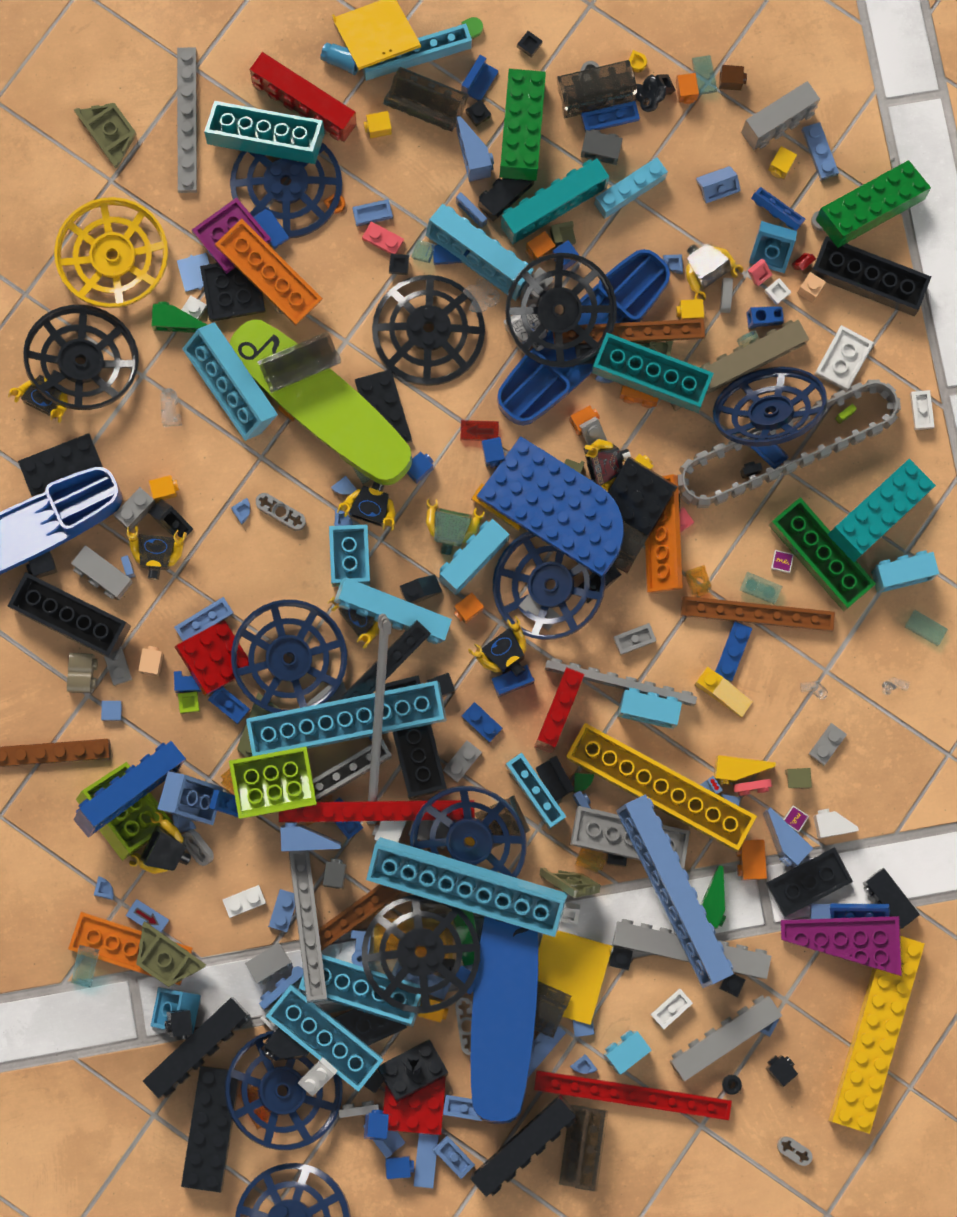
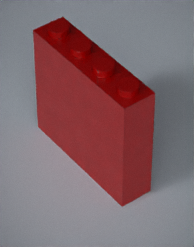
M566 667L534 747L550 754L553 753L585 674Z

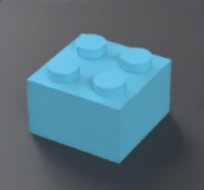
M627 1031L620 1037L622 1040L618 1044L613 1042L605 1048L606 1053L604 1057L617 1074L621 1075L652 1051L638 1031Z

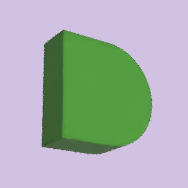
M471 17L461 22V25H467L471 39L479 36L483 31V23L479 18Z

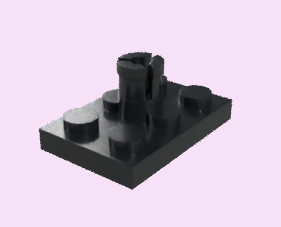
M430 1039L388 1060L377 1068L396 1102L446 1077L449 1073Z

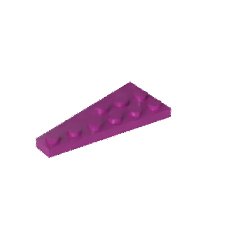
M899 916L781 920L782 941L902 976Z

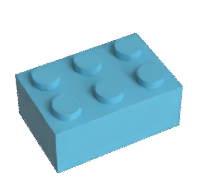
M368 525L329 526L332 587H339L341 580L346 577L364 585H370Z
M927 550L917 552L915 556L910 558L909 555L900 556L897 558L898 560L893 562L890 559L880 561L876 568L871 571L873 580L876 583L877 594L931 581L939 575L934 552L927 553Z
M629 688V690H625L622 694L617 717L674 729L678 725L682 702H678V698L667 696L665 699L660 698L657 693L648 692V694H642L639 689Z

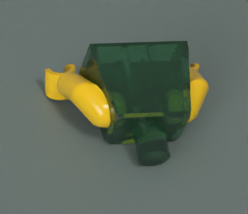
M429 499L426 502L428 508L426 525L430 535L434 537V541L442 543L440 553L446 555L452 554L453 545L461 547L462 543H466L473 534L477 533L480 520H482L485 514L483 510L481 516L476 515L477 508L474 509L472 515L438 508L437 499L434 506L429 505Z

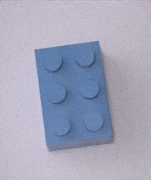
M168 771L158 810L195 822L213 825L217 811L209 808L214 789L223 791V787L184 774Z

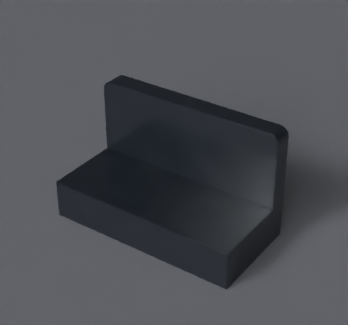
M557 756L536 767L539 777L555 801L575 790Z

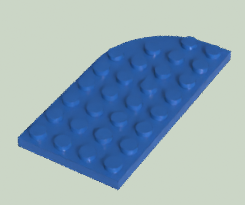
M521 436L477 495V499L601 578L610 569L621 550L624 537L623 520L619 507L612 496L592 480Z

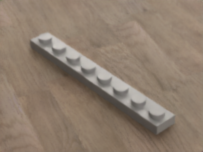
M196 47L177 48L178 193H197Z
M551 658V661H546L544 670L564 674L566 667L585 674L584 680L624 690L635 688L639 689L642 694L653 692L659 694L660 698L665 699L667 696L678 698V702L693 707L696 704L697 697L693 696V693L689 691L679 693L669 686L659 688L655 687L656 684L645 681L643 684L637 682L636 678L626 677V679L619 678L616 673L607 672V674L599 673V669L591 667L586 670L582 669L579 664L570 663V665L562 664V660Z
M309 850L289 851L307 1003L327 1001Z

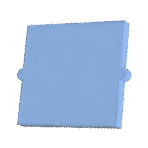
M207 253L196 256L190 255L188 258L177 260L185 292L195 289L202 290L204 286L200 266L210 264Z

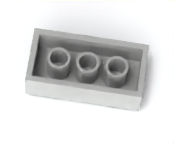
M807 81L748 118L741 133L753 150L757 148L762 149L769 144L771 139L780 138L788 128L792 130L800 124L799 121L804 118L806 120L810 119L818 108L817 105L820 98Z

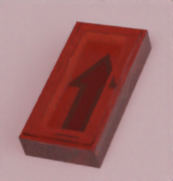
M461 420L460 440L482 441L498 437L499 421Z

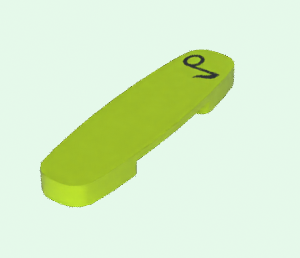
M254 319L247 321L235 331L231 337L230 345L263 392L268 393L301 425L337 452L343 461L380 485L395 484L404 477L412 465V454L409 445L393 426L345 380L301 345L262 320Z

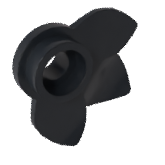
M652 74L644 80L643 85L636 84L634 87L635 99L640 102L641 109L645 112L656 110L658 103L664 100L667 93V87H658L657 79Z

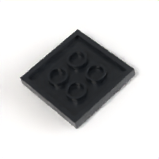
M218 263L200 266L210 322L266 312L262 292L236 267L226 274Z
M628 457L608 493L618 505L622 520L649 536L678 486L635 459Z

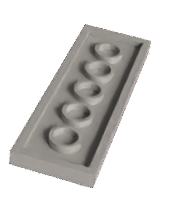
M581 806L577 807L570 845L640 860L617 814ZM663 825L662 829L665 834L669 835L671 839L670 845L673 851H676L679 855V863L682 869H684L690 831Z

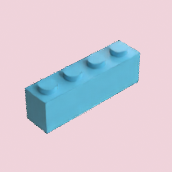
M656 157L596 196L594 205L605 219L664 181L668 171L658 157Z
M522 753L505 764V767L549 829L566 818L562 809Z

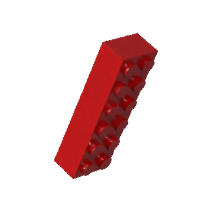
M261 52L249 69L252 85L257 90H264L271 99L281 101L288 110H295L301 117L323 120L324 130L329 132L333 139L337 141L340 139L345 142L357 125L356 112L264 52Z

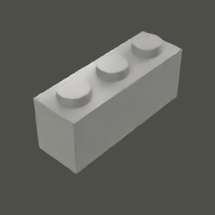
M86 545L71 563L75 567L73 569L74 572L81 577L86 575L90 578L89 583L96 588L100 586L105 589L104 594L112 600L114 597L120 600L133 583L128 576Z

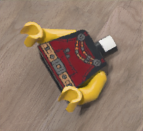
M597 439L591 445H585L583 449L591 480L608 492L623 467L622 462H625L631 455L628 449L619 451V448L610 441Z

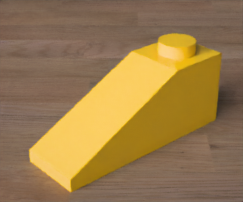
M708 666L694 684L741 718L753 702Z
M718 755L715 761L714 777L718 780V784L730 785V782L772 769L776 766V762Z

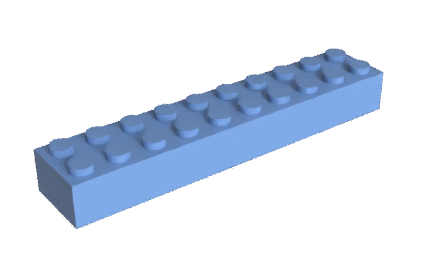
M645 794L624 804L616 812L702 988H705L733 975V966L723 953L724 947L722 943L717 941L714 935L715 929L706 918L705 908L697 900L696 890L688 882L689 876L679 863V855L676 851H673L670 845L671 839L669 835L665 834L662 829L663 824L660 817L656 816L653 810V802Z

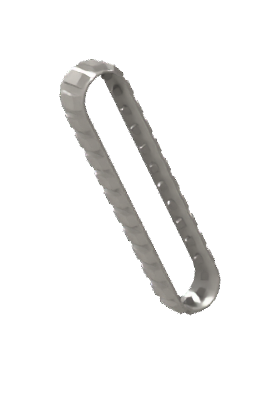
M868 380L864 385L860 382L851 386L847 392L842 390L833 394L830 400L827 399L825 412L828 411V407L835 404L841 406L845 404L844 400L853 396L857 399L862 397L861 393L869 391L870 393L878 392L884 399L886 398L889 402L887 403V409L890 410V415L885 414L882 417L883 422L869 423V428L859 432L856 429L852 431V435L844 439H841V437L835 438V443L826 447L823 444L817 446L818 450L810 454L803 452L800 454L801 458L792 462L789 459L783 461L784 465L776 469L769 467L766 469L767 473L758 477L753 474L749 476V481L740 485L738 482L732 484V488L724 492L719 489L715 491V496L706 497V495L697 497L692 489L688 490L686 485H689V479L684 478L685 472L691 474L694 471V466L698 464L702 466L707 465V460L716 456L719 459L725 457L724 453L732 449L739 451L742 449V444L729 440L727 445L720 443L712 447L709 453L704 450L696 454L694 460L688 458L680 467L679 471L681 474L678 475V490L682 494L680 498L688 505L690 503L696 505L697 508H709L712 503L717 506L726 502L730 495L735 498L744 494L746 488H749L751 491L760 487L764 480L769 483L778 479L780 473L787 475L794 472L798 465L803 468L812 464L815 460L814 458L818 460L826 458L832 453V450L837 453L846 449L849 443L852 445L860 443L866 438V435L869 438L876 436L883 431V428L888 429L898 418L896 414L901 410L900 398H897L896 390L889 383L885 384L880 382V380ZM822 400L816 401L811 409L821 407ZM805 407L800 408L798 411H804ZM802 417L793 418L788 424L793 427V423L801 420ZM755 428L748 432L751 434L760 435L762 430ZM776 430L770 431L769 434H770V435L776 434ZM741 435L736 436V437L743 438V439H747V440H755V439H753V438H748V437H746V436H745V437H742Z

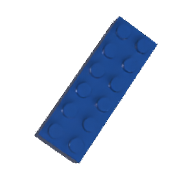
M172 741L167 744H160L155 749L156 752L154 754L145 755L140 760L141 763L136 767L134 765L130 766L125 771L126 774L121 778L119 776L115 777L109 783V787L106 789L102 787L94 794L95 797L90 801L86 799L79 804L74 821L88 838L166 780L168 771L176 773L180 770L186 758Z

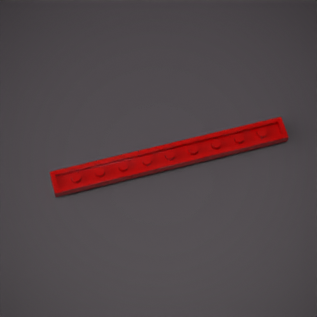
M437 800L432 806L442 812L450 805L462 801ZM427 801L316 802L317 805L280 811L279 822L413 821ZM471 807L472 818H475V808ZM463 808L453 810L446 816L451 820L463 819ZM426 812L422 818V820L436 819L428 812Z
M539 1070L536 1071L534 1090L716 1119H730L732 1100Z

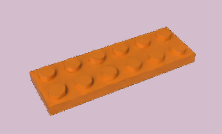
M242 218L215 243V247L295 326L322 301L323 298Z
M678 475L662 476L678 486ZM678 487L651 535L647 536L645 534L647 593L683 588Z
M80 912L68 950L152 976L136 965L142 931ZM177 943L189 953H192V947ZM182 980L176 984L181 986Z

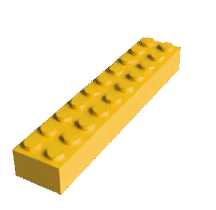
M584 723L566 756L567 760L637 798L646 794L647 798H650L655 808L736 852L741 848L757 818L756 815L587 723Z
M900 936L902 976L875 968L872 969L828 1120L870 1134L925 945V943Z

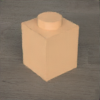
M810 272L797 294L813 303L826 281Z
M148 646V649H142L138 670L140 674L160 676L164 655L162 651H159L160 648Z

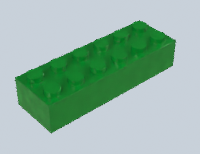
M509 68L499 178L537 181L546 72Z
M908 160L823 206L818 213L816 221L837 248L922 202L926 199L931 187Z
M801 497L769 524L770 528L843 611L848 609L876 585L857 561L853 562L827 535L830 530Z

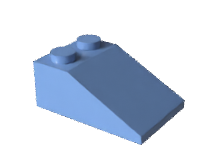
M458 116L456 131L469 182L491 177V171L494 170L493 154L488 152L487 146L463 118Z
M770 807L763 812V816L776 851L781 857L779 860L786 867H795L813 850V847Z
M286 822L280 828L281 851L341 849L342 847L341 842L304 825H297V822Z

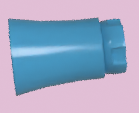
M330 43L324 44L320 55L322 61L339 67L352 75L357 74L358 68L347 47Z

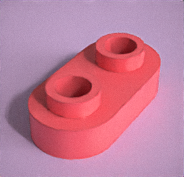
M771 779L733 785L734 793H738L739 796L750 795V791L757 790V793L768 792L769 788L772 787Z

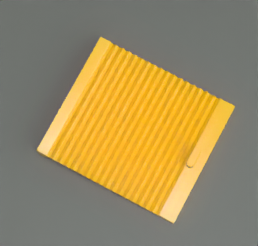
M380 0L336 17L334 14L332 15V20L358 70L421 47L397 0Z
M559 930L555 937L543 934L538 953L536 1009L591 1025L613 946Z

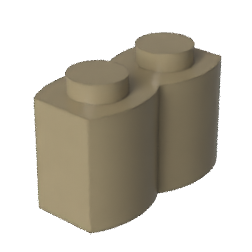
M69 653L67 692L92 694V689H96V678H93L94 670H97L98 659H95L94 654Z

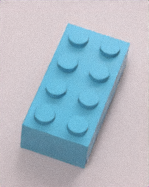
M494 519L490 522L486 520L480 526L479 533L476 536L473 534L466 541V547L463 550L459 548L453 555L452 561L450 563L446 562L440 568L439 580L455 595L508 542L509 533Z

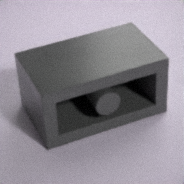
M594 129L586 130L581 157L592 160L598 158L600 162L617 165L623 138L616 134H602Z
M331 858V862L326 861L323 879L324 887L344 889L347 865L343 864V860Z

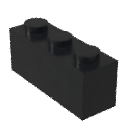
M498 178L493 183V188L489 191L485 190L479 196L478 206L494 222L534 185V181Z
M885 868L879 869L863 882L865 885L864 891L869 897H874L877 901L875 904H889L890 917L899 916L900 929H903L920 915Z

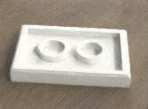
M841 325L814 375L847 392L874 342Z

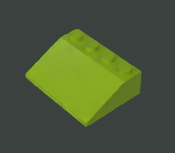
M307 747L229 761L239 819L317 805Z
M125 762L80 792L76 801L79 804L86 799L90 801L95 797L94 794L99 789L109 787V783L115 777L119 776L121 778L126 774L125 771L130 765ZM148 793L99 830L122 861L146 845L156 826H160L159 823H152L150 820L151 817L156 821L159 820L160 817L155 813L156 811L163 814L164 820L167 819L173 824L164 811L158 810L159 803L151 793Z

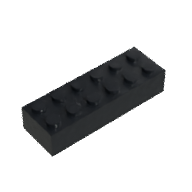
M828 236L825 237L811 273L829 284L915 316L919 311L932 277L849 244H844L837 248Z
M25 572L7 605L13 611L111 660H114L131 628V625L126 621Z
M419 675L385 683V691L421 684ZM431 724L392 732L408 798L413 799L446 790L447 787Z
M231 997L153 1070L143 1082L158 1099L162 1097L168 1098L176 1090L174 1086L177 1083H184L191 1076L189 1072L192 1069L197 1070L205 1063L203 1059L207 1055L210 1057L220 1049L219 1043L222 1041L224 1043L227 1042L234 1035L232 1031L236 1027L241 1029L249 1021L247 1017L250 1014L234 997Z
M200 1066L181 1187L219 1193L223 1190L233 1119L227 1108L225 1098V1081L228 1069ZM232 1078L230 1095L235 1111L240 1080Z
M560 1094L472 1173L470 1178L486 1197L489 1194L494 1196L501 1189L504 1181L508 1183L516 1176V1170L519 1167L524 1169L531 1162L532 1155L536 1154L538 1156L545 1150L546 1143L549 1140L553 1142L561 1135L560 1130L563 1127L568 1129L576 1121L575 1109Z

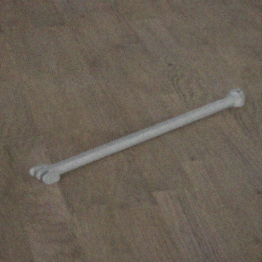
M383 613L378 617L380 632L368 801H377L388 637L391 634V623ZM366 821V822L368 823V825H371V824H376L377 822H380V821Z

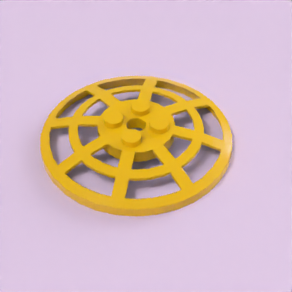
M100 198L80 206L64 221L55 241V264L63 283L77 298L97 307L119 308L142 300L158 285L167 266L168 243L159 221L145 207L124 198ZM108 205L125 206L136 210L138 213L133 221L122 217H110ZM94 208H101L102 218L91 222L83 230L74 224L77 218ZM144 217L154 225L161 242L150 244L147 235L139 227ZM111 223L126 225L128 229L124 235L113 232ZM104 225L105 233L96 239L88 234L94 228ZM71 230L78 236L73 247V258H61L64 237L67 231ZM135 231L142 238L145 246L133 247L130 238ZM84 240L91 245L89 256L79 257V249ZM163 249L162 265L155 279L147 274L151 265L152 252ZM110 251L118 253L115 259H109L107 254ZM146 254L144 268L140 270L134 266L135 256ZM91 263L96 272L88 279L80 265ZM74 265L77 274L86 283L79 292L68 281L63 266ZM127 272L137 276L132 282L121 286L120 276L125 275ZM102 276L113 278L114 288L103 287L96 283ZM141 280L150 284V287L139 296L128 301L123 300L122 292L133 288ZM92 288L103 293H115L116 303L98 302L89 299L86 295Z

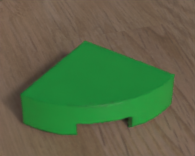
M575 773L574 793L586 790L591 785L594 774Z

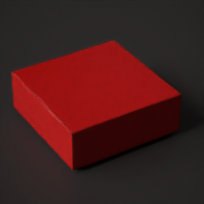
M803 253L791 265L794 270L803 271L816 258L813 254Z

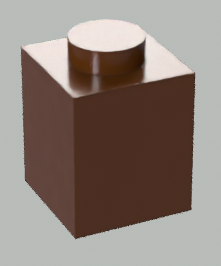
M722 65L719 89L741 91L743 84H746L747 73H744V66Z

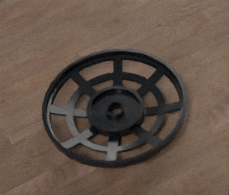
M571 253L548 254L530 262L514 279L506 299V323L514 343L530 359L550 367L564 368L576 366L594 357L599 352L606 333L612 334L617 315L615 293L608 277L592 261ZM550 259H556L555 270L543 273L536 279L529 274L528 271L537 264ZM564 259L580 262L592 271L582 278L574 272L563 270ZM555 276L553 288L545 291L538 284L546 278ZM597 276L606 290L609 305H597L595 293L589 285ZM562 277H570L579 283L572 290L562 287ZM523 278L529 286L523 295L521 307H511L513 292L520 279ZM583 289L587 291L591 305H581L577 295ZM534 290L540 296L537 306L526 307L528 297L531 291ZM560 304L563 306V313L556 315L555 307ZM582 313H591L589 323L584 330L578 325ZM597 313H609L606 329L597 342L589 335L596 323ZM527 314H537L540 324L534 331H532L528 323ZM511 315H521L523 326L529 335L524 344L519 341L514 332ZM545 329L555 332V344L539 338ZM572 329L579 335L573 341L563 344L562 333ZM583 340L592 347L584 355L564 361V349L575 347ZM536 342L545 348L556 350L557 361L540 358L531 353L529 349Z
M419 275L398 283L384 295L373 317L372 334L376 352L387 369H391L394 375L407 382L432 386L448 383L459 378L469 370L481 352L484 343L485 325L482 311L477 301L462 285L442 276ZM426 280V290L413 292L406 297H403L397 291L411 282ZM434 280L448 283L459 289L462 294L454 299L444 292L434 290ZM426 295V304L424 306L415 308L409 302L416 297ZM392 296L398 304L392 312L390 322L378 324L381 310L389 297ZM433 296L441 297L450 303L443 309L433 306ZM467 299L471 301L476 310L479 327L468 325L466 314L460 306ZM404 307L410 313L407 322L395 323L400 309ZM455 308L461 317L462 325L451 324L448 314ZM428 323L432 324L434 330L432 332H425L423 326ZM397 330H406L409 339L402 347L395 335ZM378 331H389L391 342L397 351L390 359L387 358L380 345ZM451 332H460L462 336L454 349L448 342ZM467 334H478L476 348L468 361L465 362L459 355V352L465 345ZM413 346L424 350V360L414 358L407 352ZM443 347L448 353L445 357L431 360L433 350ZM403 357L413 364L424 366L423 378L409 375L398 369L395 364ZM453 359L460 367L448 375L431 378V367L442 365Z
M88 305L63 306L43 315L30 329L23 350L26 374L36 390L51 402L75 410L98 409L120 399L132 385L137 374L139 362L136 342L124 323L109 312ZM79 314V324L65 326L58 330L50 322L62 315ZM87 314L102 318L111 323L115 328L107 335L95 327L86 325ZM44 326L50 336L45 341L41 353L30 351V345L34 336ZM78 331V339L68 342L61 336L68 332ZM86 332L95 334L102 340L98 344L86 340ZM122 334L125 337L131 351L132 360H120L118 348L113 342L118 335ZM54 340L61 347L58 356L47 354L49 346ZM107 345L113 353L114 360H104L101 351ZM81 357L84 358L86 362L84 364H78L75 361V359ZM29 358L40 361L42 372L48 381L38 385L32 375ZM46 362L57 364L60 373L52 378L47 369ZM132 367L129 379L123 389L118 392L112 388L111 385L116 380L120 368ZM102 368H114L112 376L107 382L99 376ZM67 378L75 382V391L66 389L58 383ZM93 380L99 386L95 390L83 392V383ZM55 387L62 393L75 396L74 404L58 400L45 391ZM103 391L112 397L98 404L82 405V397L95 396Z
M411 895L391 902L373 918L363 939L362 964L369 984L383 1001L405 1012L432 1013L451 1006L468 991L478 972L480 944L473 924L460 908L440 903L451 909L446 917L443 918L432 912L421 911L420 900H434ZM412 901L413 912L400 916L392 923L383 917L384 914L395 906ZM457 915L467 925L473 939V944H461L458 932L451 924ZM422 917L432 918L440 923L432 931L422 927ZM414 918L415 929L405 934L397 928L403 921ZM379 923L386 929L381 939L379 952L368 954V943L375 925ZM446 928L452 934L456 945L443 944L439 936ZM392 933L400 940L397 950L385 951L387 940ZM419 947H423L427 951V954L422 958L417 957L415 954L416 949ZM474 952L473 967L464 984L455 975L461 965L462 953ZM448 953H456V961L453 969L450 971L442 964L444 956ZM398 958L402 969L394 976L386 960ZM380 961L385 975L391 981L385 991L374 980L368 962ZM438 971L445 977L438 984L428 987V975ZM408 973L417 976L420 980V988L408 986L402 983ZM450 982L459 989L455 995L446 1001L430 1005L429 993L442 989ZM397 987L408 993L421 994L422 1006L406 1005L394 1000L390 996Z

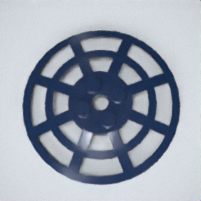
M322 142L319 154L323 151L328 154L333 163L336 178L325 177L323 167L318 159L315 166L319 176H308L304 167L309 163L283 158L272 163L265 157L266 155L248 152L255 159L249 167L247 178L236 180L239 164L247 153L246 151H241L231 172V196L233 200L236 197L238 198L236 187L247 186L249 196L255 204L250 214L254 217L267 209L273 213L275 218L283 219V229L289 236V239L299 238L318 230L334 214V210L337 208L340 196L342 195L341 170L332 151ZM259 162L267 168L264 177L253 178L257 164ZM288 177L291 179V183L283 185L281 184V179ZM308 184H319L318 192L312 200L306 194ZM253 185H264L267 194L261 201L256 197ZM325 185H335L334 199L329 209L324 213L317 204L323 196ZM301 199L307 205L299 211L290 213L291 203ZM271 200L282 204L283 213L270 210L266 206ZM311 210L319 218L307 227L291 230L290 219L301 217Z
M793 367L760 369L739 377L723 389L714 403L713 419L718 431L730 441L756 447L777 445L805 434L819 422L827 407V394L823 383L816 376L802 369ZM778 377L776 386H768L753 391L748 385L757 380ZM785 377L801 379L810 383V385L803 391L794 387L784 386ZM740 388L745 392L746 396L736 404L734 409L723 406L727 399ZM816 388L821 396L822 406L811 409L808 395ZM775 392L774 395H768L762 398L758 397L759 395L765 393ZM782 393H792L796 395V397L790 400L789 398L782 396ZM751 400L753 402L748 411L741 410L748 401ZM803 401L805 410L795 412L794 406ZM721 412L732 415L734 429L724 430L720 423ZM817 414L807 425L797 430L806 422L809 416ZM738 416L749 418L750 423L740 426ZM802 417L795 426L792 427L788 424L793 418ZM753 428L762 430L760 435L751 434L747 431ZM779 428L784 430V432L769 435L772 430ZM740 433L748 438H753L757 440H747L734 436V434Z
M529 531L525 532L507 546L495 567L493 595L499 613L506 622L509 619L510 623L514 624L515 621L508 613L519 608L526 617L535 621L532 632L521 627L523 635L533 639L556 640L576 633L594 617L599 609L606 586L605 575L603 578L600 577V591H591L589 571L586 567L578 563V565L568 570L562 565L564 553L551 545L535 549L530 540L535 535ZM521 544H524L529 553L520 561L515 571L505 569L504 566L510 555ZM545 552H557L555 561L543 562L539 555ZM533 559L537 567L531 572L530 576L522 574L521 572L525 565ZM581 571L584 576V589L574 587L573 577ZM501 576L512 579V594L515 602L506 606L502 602L500 593ZM555 580V587L551 590L547 589V582ZM519 581L528 583L530 596L536 603L541 605L538 616L529 611L525 612L519 607L528 596L519 597ZM571 595L581 596L578 604L570 611L566 602ZM587 598L597 600L590 614L583 622L577 625L573 616L583 607ZM549 608H560L563 616L546 618ZM566 621L570 628L566 632L555 635L539 634L543 624H557Z
M279 600L261 606L243 621L233 640L231 665L238 686L251 702L271 713H277L292 709H279L269 706L268 703L273 695L280 698H297L300 708L307 707L304 695L316 689L322 681L332 685V688L323 698L312 705L326 703L334 695L345 675L347 649L341 630L326 612L308 602ZM279 607H299L309 610L310 613L305 621L295 618L281 619ZM271 610L274 621L265 625L256 635L246 630L256 617ZM317 615L331 627L337 640L326 643L321 633L312 626ZM283 625L301 626V629L297 636L286 635ZM276 627L278 638L271 644L261 639L267 631ZM308 631L317 638L320 646L313 648L308 646L304 641ZM241 637H244L252 642L248 654L249 666L238 668L237 650ZM256 646L267 651L266 661L254 663ZM340 647L341 665L337 679L326 674L329 666V651ZM286 653L293 654L294 661L292 663H286L283 660V656ZM323 653L322 670L319 671L311 667L312 656ZM265 669L270 671L274 678L269 686L262 681L257 671ZM251 673L257 684L266 691L261 701L248 691L242 682L241 675ZM306 673L317 678L309 687L302 690L299 679ZM282 680L292 682L294 692L285 693L276 689Z
M475 786L452 787L439 792L429 799L416 815L410 835V846L418 849L430 848L432 853L440 855L437 847L447 846L452 859L475 866L486 859L494 866L490 870L499 871L502 874L517 878L523 867L527 853L525 829L514 808L496 793ZM468 791L486 794L499 802L493 809L481 803L470 802ZM454 792H460L462 802L450 805L442 812L432 806L440 798ZM471 807L481 809L487 812L488 815L483 821L472 818ZM505 807L516 820L521 836L509 835L508 828L499 815ZM463 808L464 818L457 822L446 816L453 810ZM428 812L436 818L431 827L429 840L418 841L419 825L424 814ZM494 819L500 825L504 835L492 834L488 826ZM440 822H442L450 829L446 838L436 839L437 828ZM472 837L475 840V845H467L465 838ZM494 843H505L500 860L491 853ZM510 843L521 844L520 859L513 873L504 866L509 855Z
M268 1031L247 1042L233 1058L225 1081L227 1108L239 1130L256 1144L274 1150L299 1149L322 1137L336 1120L343 1097L342 1079L337 1074L333 1076L335 1085L334 1103L322 1100L323 1087L316 1093V1098L306 1095V1090L298 1084L303 1076L293 1069L296 1059H289L285 1066L274 1068L272 1061L263 1055L264 1051L260 1049L264 1044L263 1040L268 1039L273 1031ZM256 1044L260 1056L249 1065L245 1074L235 1070L236 1064L242 1055ZM298 1058L309 1070L314 1066L308 1058ZM263 1061L267 1073L262 1079L250 1076L255 1067ZM232 1078L242 1081L241 1095L244 1106L234 1111L230 1095ZM248 1084L258 1087L259 1099L249 1103L247 1095ZM283 1085L286 1087V1096L278 1094V1086ZM303 1103L312 1105L313 1108L309 1115L301 1121L296 1110ZM263 1106L271 1112L268 1123L261 1120L253 1110ZM319 1108L330 1110L331 1113L325 1124L314 1135L310 1136L305 1125L315 1117ZM249 1114L256 1124L266 1129L264 1140L251 1134L238 1118ZM289 1114L294 1125L277 1127L278 1115ZM298 1130L303 1138L301 1142L288 1145L271 1143L274 1132L288 1133Z
M285 1163L265 1170L247 1186L239 1200L235 1217H240L241 1214L249 1217H313L314 1214L321 1210L324 1217H331L328 1206L337 1201L341 1205L343 1217H351V1213L344 1192L330 1175L311 1165ZM285 1169L302 1170L298 1182L285 1181L274 1184L271 1177L272 1173ZM313 1173L323 1179L332 1188L334 1194L324 1199L317 1190L306 1184L309 1174ZM264 1179L267 1190L258 1198L253 1209L243 1206L246 1197L253 1187ZM294 1187L295 1192L292 1200L282 1201L277 1190ZM303 1190L310 1193L318 1203L308 1207L301 1202ZM270 1195L275 1205L269 1213L258 1211L263 1201Z

